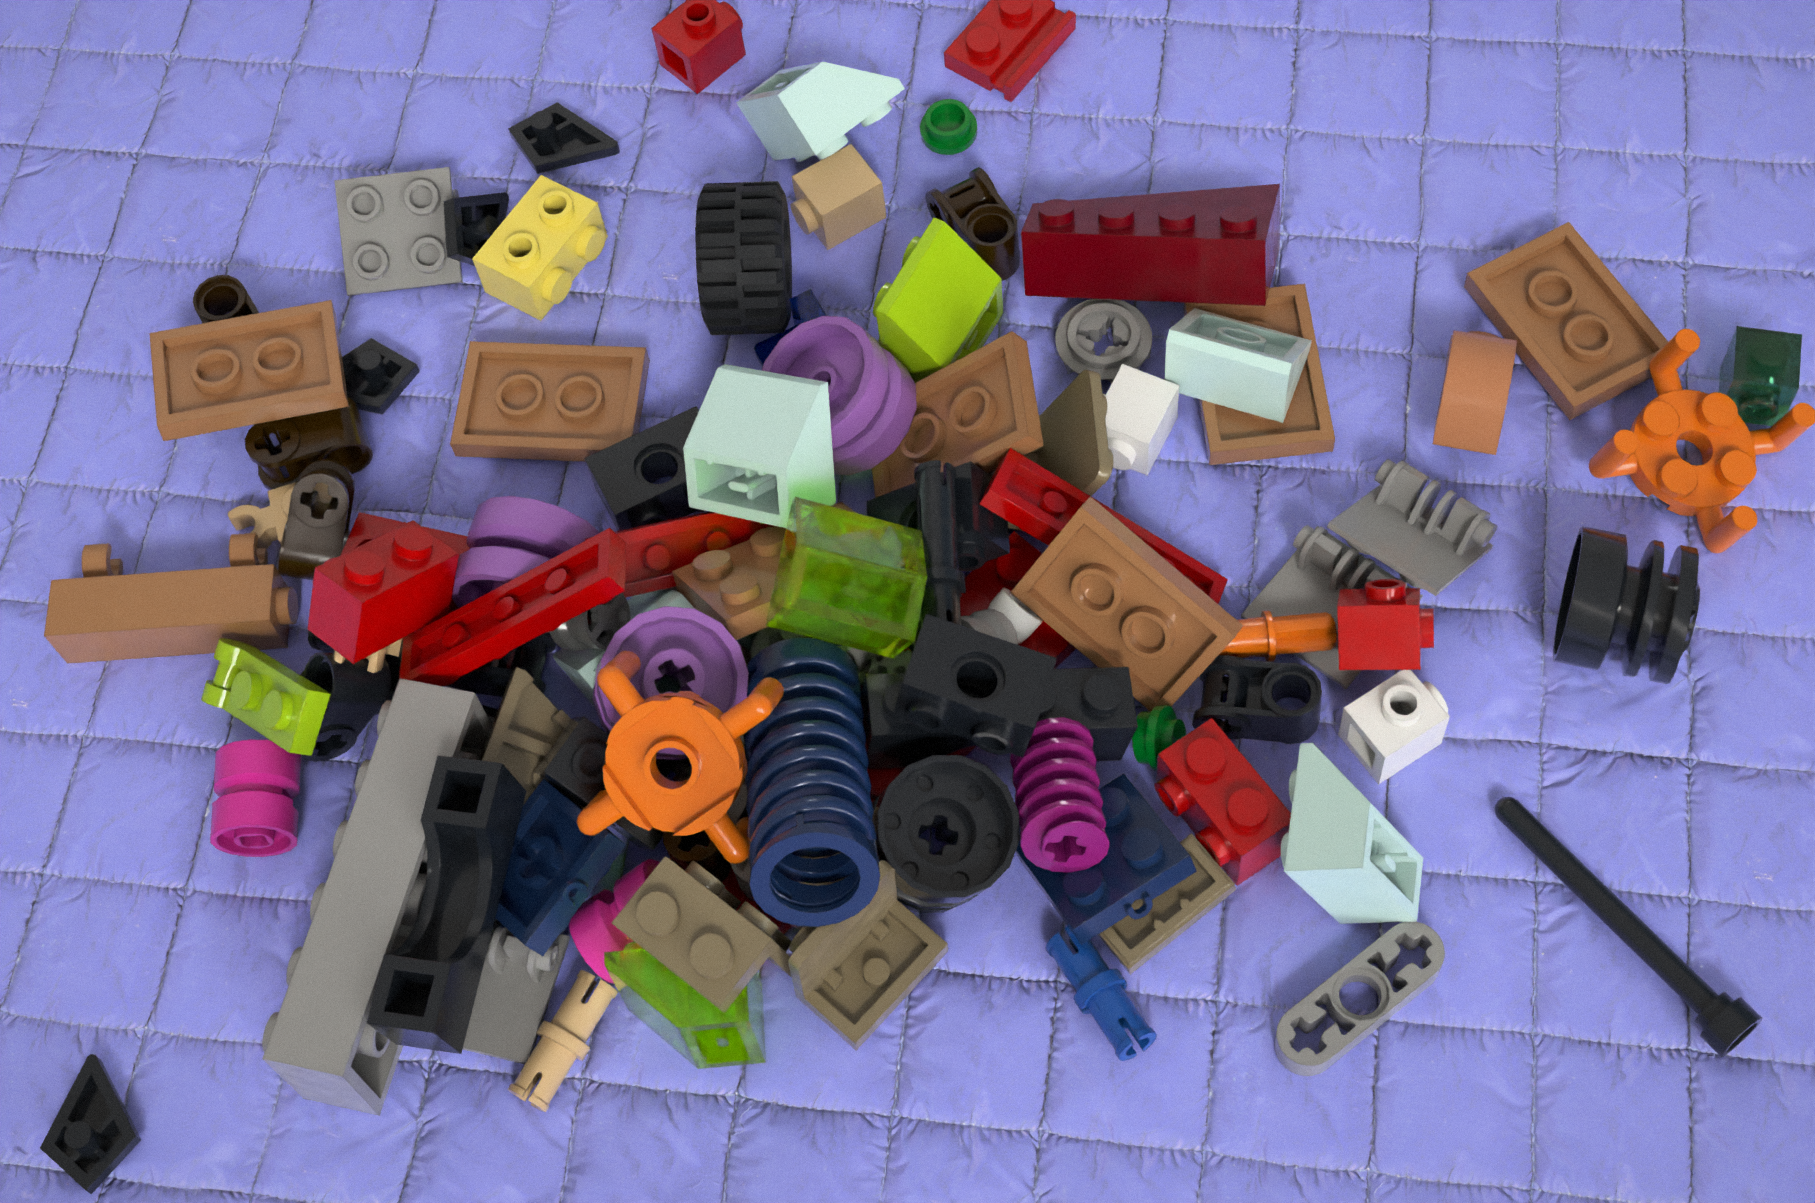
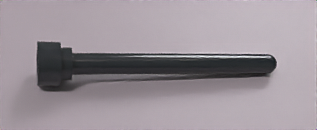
M1503 797L1497 801L1494 809L1496 817L1698 1014L1695 1022L1703 1029L1700 1037L1715 1052L1724 1057L1745 1040L1760 1024L1763 1018L1742 997L1733 1000L1726 992L1718 995L1517 799Z

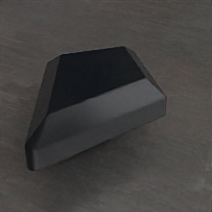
M558 102L508 128L511 138L537 174L620 153L616 140Z
M506 192L458 197L444 201L445 243L448 258L475 266L472 258L506 218L509 196Z
M372 338L342 357L347 397L353 399L359 410L382 415L420 372L416 363Z
M90 1054L87 1057L40 1147L45 1154L82 1188L92 1194L141 1141L103 1062L94 1054Z

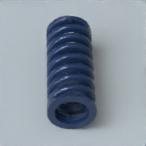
M792 638L778 641L762 649L747 665L749 672L747 697L762 679L768 677L777 679L784 689L782 699L771 714L743 734L748 768L745 776V785L747 789V835L750 842L748 854L751 868L749 884L754 900L765 913L781 922L792 925L820 927L836 924L853 917L870 904L878 891L880 867L877 855L876 831L872 821L874 809L870 797L871 781L867 771L869 760L865 748L864 711L860 700L861 682L857 666L845 651L832 643L816 638ZM830 856V857H827V858L811 859V858H816V857ZM844 878V879L841 880V881H838V882H835V883H832V884H828V885H818V886H816V885H808V884L799 883V882H804V883L817 884V883H825V882H834V881H836V880H839V879Z

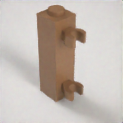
M256 533L231 534L229 541L231 567L123 575V561L121 559H110L112 547L109 543L85 545L82 551V572L84 578L51 580L44 637L67 664L215 653L219 638L244 642L259 650L288 648L289 624H296L298 620V598L295 589L287 586L275 565L268 564V551L266 548L257 549L258 535Z

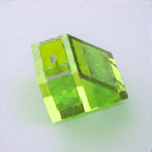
M794 497L765 626L890 658L896 657L915 641L927 580L922 531Z
M636 942L626 944L624 951L604 952L605 968L628 1010L697 1069L766 1063L763 993L758 972H756L727 1011L723 1013Z

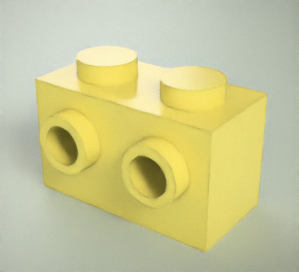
M540 175L472 258L485 293L541 321L554 304H559L565 299L570 291L572 281L588 262L595 260L603 250L608 235L598 202Z

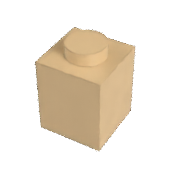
M852 144L791 176L796 199L795 202L790 204L793 216L802 231L807 235L814 232L827 250L886 218L882 182Z

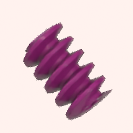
M1065 717L1047 718L1037 722L1024 756L1020 757L1010 753V763L1013 768L1012 781L1016 789L1015 804L1019 811L1020 846L1025 857L1040 868L1052 872L1070 873L1086 870L1100 863L1108 854L1109 838L1105 832L1106 818L1102 812L1103 798L1098 789L1100 779L1095 769L1097 760L1092 749L1094 740L1089 729L1084 725Z

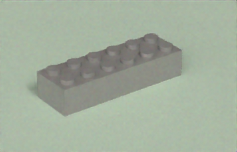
M400 678L392 700L385 701L381 707L377 721L378 740L371 759L363 761L358 770L355 782L357 798L349 820L341 822L336 831L333 841L334 862L326 883L319 884L313 894L310 905V919L312 922L304 945L295 949L288 963L286 973L287 992L280 1011L271 1015L263 1033L262 1047L264 1055L262 1059L303 1099L380 1116L403 1046L396 1045L367 1024L384 956L397 950L406 941L414 927L422 904L427 877V844L421 816L437 756L480 760L492 727L486 712L474 692Z

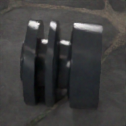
M1582 526L1579 529L1564 583L1554 636L1553 661L1597 670L1604 661L1610 644L1614 643L1622 645L1621 664L1623 676L1635 677L1642 664L1645 651L1649 650L1650 681L1663 684L1670 683L1683 652L1687 650L1696 623L1700 600V587L1698 584L1699 554L1697 548L1683 545L1678 546L1673 554L1667 573H1664L1665 549L1662 541L1652 540L1644 551L1639 566L1633 567L1627 565L1628 546L1625 534Z
M932 755L908 765L872 802L874 809L872 821L876 831L879 862L885 860L895 869L897 900L907 909L916 913H944L969 902L978 894L991 887L1010 867L1020 841L1019 811L1007 785L986 765L962 755ZM930 826L936 829V839L946 843L935 854L929 853V842L919 838Z

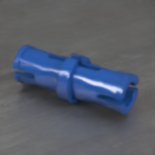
M1068 926L1065 927L1064 930L1070 938L1069 943L1076 954L1071 952L1059 932L1053 935L1047 942L1045 950L1053 957L1075 989L1074 1001L1083 1014H1091L1114 1048L1118 1059L1126 1061L1136 1057L1137 1053L1132 1047L1134 1044L1125 1032V1029L1130 1031L1143 1052L1156 1040V1032L1153 1028L1149 1027L1124 991L1127 983L1118 969H1109L1091 940L1081 945Z

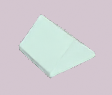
M1194 308L1169 329L1166 340L1164 380L1179 385V394L1283 423L1306 362L1312 340Z

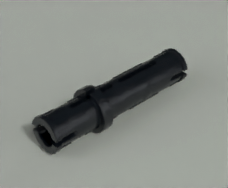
M939 460L921 463L914 470L917 499L919 572L913 578V592L920 599L921 628L926 614L962 626L960 597H962V593L965 594L966 592L965 574L959 570L955 497L956 470L951 463L946 462L943 466L944 476L941 477V461Z

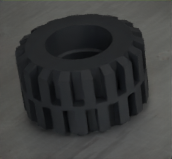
M778 181L704 184L697 202L695 242L699 302L706 327L711 335L784 333L790 321L792 310V257L788 205L781 185Z

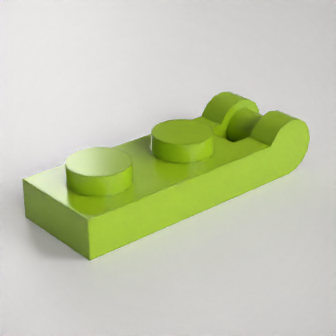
M219 638L214 658L219 663L214 679L207 680L201 700L209 705L224 709L287 752L312 756L331 693L249 644L237 640Z

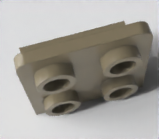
M1083 370L1046 410L1039 415L1044 446L1024 455L1090 496L1108 481L1113 469V453L1108 448L1105 421L1107 399L1102 394L1101 376L1098 372ZM994 470V471H992V472H990V473H988V474L993 477V475H994V473H995L996 470ZM1008 522V527L1010 529L1021 530L1020 528Z
M665 856L612 921L614 926L723 1013L727 1011L767 959L791 977L788 963L790 956L786 953L791 940L778 930L776 924L745 901L739 910L736 911L741 901L726 890L723 883L693 860L683 870Z
M885 860L879 862L880 880L878 891L870 904L855 916L836 924L820 927L803 926L789 946V950L793 953L788 963L796 998L856 1051L948 952V943L897 900L895 869Z

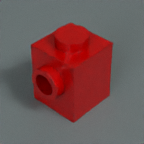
M686 0L651 28L660 65L696 94H699L746 55L741 32L743 22L736 10L724 1L719 3L716 0Z
M1378 579L1367 582L1365 589H1340L1337 605L1339 670H1421V648H1434V608H1420V588H1406V583L1401 580Z

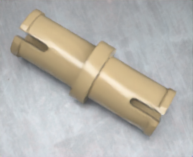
M584 970L579 971L578 978L551 1022L544 1020L536 1034L541 1039L514 1083L507 1089L513 1095L526 1102L537 1081L541 1078L528 1101L531 1102V1106L543 1112L548 1110L550 1101L576 1059L584 1060L590 1050V1047L585 1044L612 998L614 999L618 993L611 985L600 980L590 999L585 1003L597 982L594 980L595 976Z

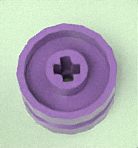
M821 316L801 323L780 339L765 360L762 371L828 382L834 474L850 476L874 468L896 450L909 432L917 404L916 384L908 369L893 354L882 348L879 342L865 329L846 317Z
M516 496L489 498L478 505L466 542L470 549L460 554L458 559L452 599L456 606L460 608L584 542V538L593 537L600 532L588 521L568 510L537 499Z
M664 606L636 615L614 634L603 654L594 676L593 702L601 726L610 734L611 729L621 716L598 686L597 676L599 671L622 651H632L640 659V670L630 681L643 699L660 694L656 684L662 677L669 676L678 682L680 691H691L700 695L723 713L747 698L749 672L739 643L721 622L696 609ZM676 748L661 749L656 756V762L676 763L688 759L685 753Z

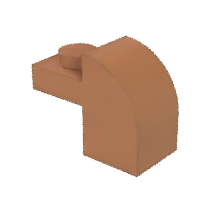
M1453 331L1447 353L1445 375L1432 444L1496 455L1511 384L1517 340L1500 338L1494 334L1480 331Z

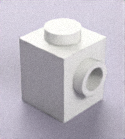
M1122 364L1106 394H1103L1107 399L1105 421L1108 448L1113 453V468L1118 470L1132 469L1148 476L1178 418L1179 385Z
M1401 670L1343 708L1338 736L1379 785L1440 745L1443 741L1450 716L1443 696L1433 684L1427 681L1422 683L1411 670Z

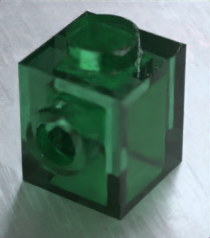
M1741 326L1736 327L1720 366L1719 392L1729 396L1735 402L1738 408V415L1745 423L1773 426L1788 412L1799 389L1802 334Z

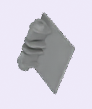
M450 167L334 180L346 292L348 296L463 283L461 262L448 258L446 254L444 201L459 197L457 189H452Z
M1387 459L1375 476V481L1380 483V485L1331 520L1327 528L1346 539L1350 547L1355 548L1360 553L1373 556L1397 571L1402 579L1411 586L1427 590L1437 596L1492 549L1493 545L1489 541L1495 534L1497 525L1489 521V512L1480 509L1463 497L1456 501L1457 493L1453 490H1449L1441 498L1435 509L1432 508L1440 491L1441 483L1433 480L1422 492L1429 478L1427 475L1410 466L1404 460L1396 464Z
M1306 525L1301 529L1293 542V546L1297 548L1295 553L1241 614V618L1261 617L1262 611L1267 610L1271 611L1272 617L1323 612L1331 614L1337 629L1335 648L1327 651L1293 654L1344 689H1347L1362 670H1339L1337 605L1340 589H1365V584L1372 580L1398 579L1377 566L1372 559L1365 558L1359 554L1358 550L1353 547L1350 548L1329 534L1322 526H1317L1313 529Z
M495 919L463 1050L521 1064L527 1062L533 1052L538 1037L536 1032L543 1022L570 941L569 936L560 934L544 956H541L525 946Z

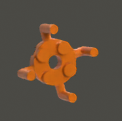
M1682 329L1650 361L1649 370L1658 397L1650 401L1639 412L1630 430H1619L1590 459L1589 471L1594 477L1599 479L1630 475L1636 487L1647 497L1653 494L1661 501L1669 504L1670 506L1666 508L1667 510L1679 515L1696 516L1705 547L1712 553H1722L1757 524V515L1748 506H1738L1726 517L1723 516L1721 510L1735 499L1755 478L1757 472L1755 464L1756 455L1780 452L1788 447L1815 423V410L1809 404L1799 403L1772 427L1749 431L1745 422L1738 415V408L1735 402L1729 396L1720 392L1707 394L1701 391L1683 390L1677 369L1699 348L1700 338L1693 330ZM1677 440H1686L1693 443L1701 452L1702 465H1691L1683 460L1677 452Z
M632 651L618 653L599 671L597 676L598 686L621 716L611 729L606 742L605 765L603 766V782L606 790L598 792L580 812L577 818L579 830L585 835L593 836L623 816L638 827L648 831L653 828L663 832L674 833L672 836H688L704 830L728 862L733 864L742 863L749 854L748 817L741 818L735 825L726 813L737 798L748 771L745 751L740 736L771 714L783 697L784 689L782 684L775 678L768 677L762 679L747 698L725 713L704 700L700 695L691 691L664 693L643 699L630 681L640 670L641 662L639 657ZM664 748H676L685 753L692 766L690 778L680 782L665 778L659 772L656 765L658 751Z

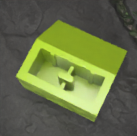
M933 217L922 237L915 236L908 244L903 256L902 268L893 283L886 282L876 296L873 315L877 317L878 342L880 346L893 354L906 366L915 383L984 346L1003 314L1002 279L945 221Z

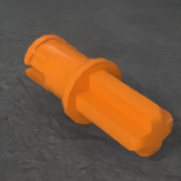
M1262 611L1261 617L1237 620L1243 627L1219 655L1240 658L1265 657L1266 662H1274L1276 655L1332 650L1336 646L1337 639L1335 620L1327 612L1272 617L1271 611Z

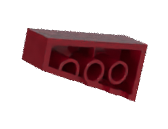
M1280 184L1070 201L1053 199L1043 203H1033L1021 231L1025 296L1266 306L1280 248Z

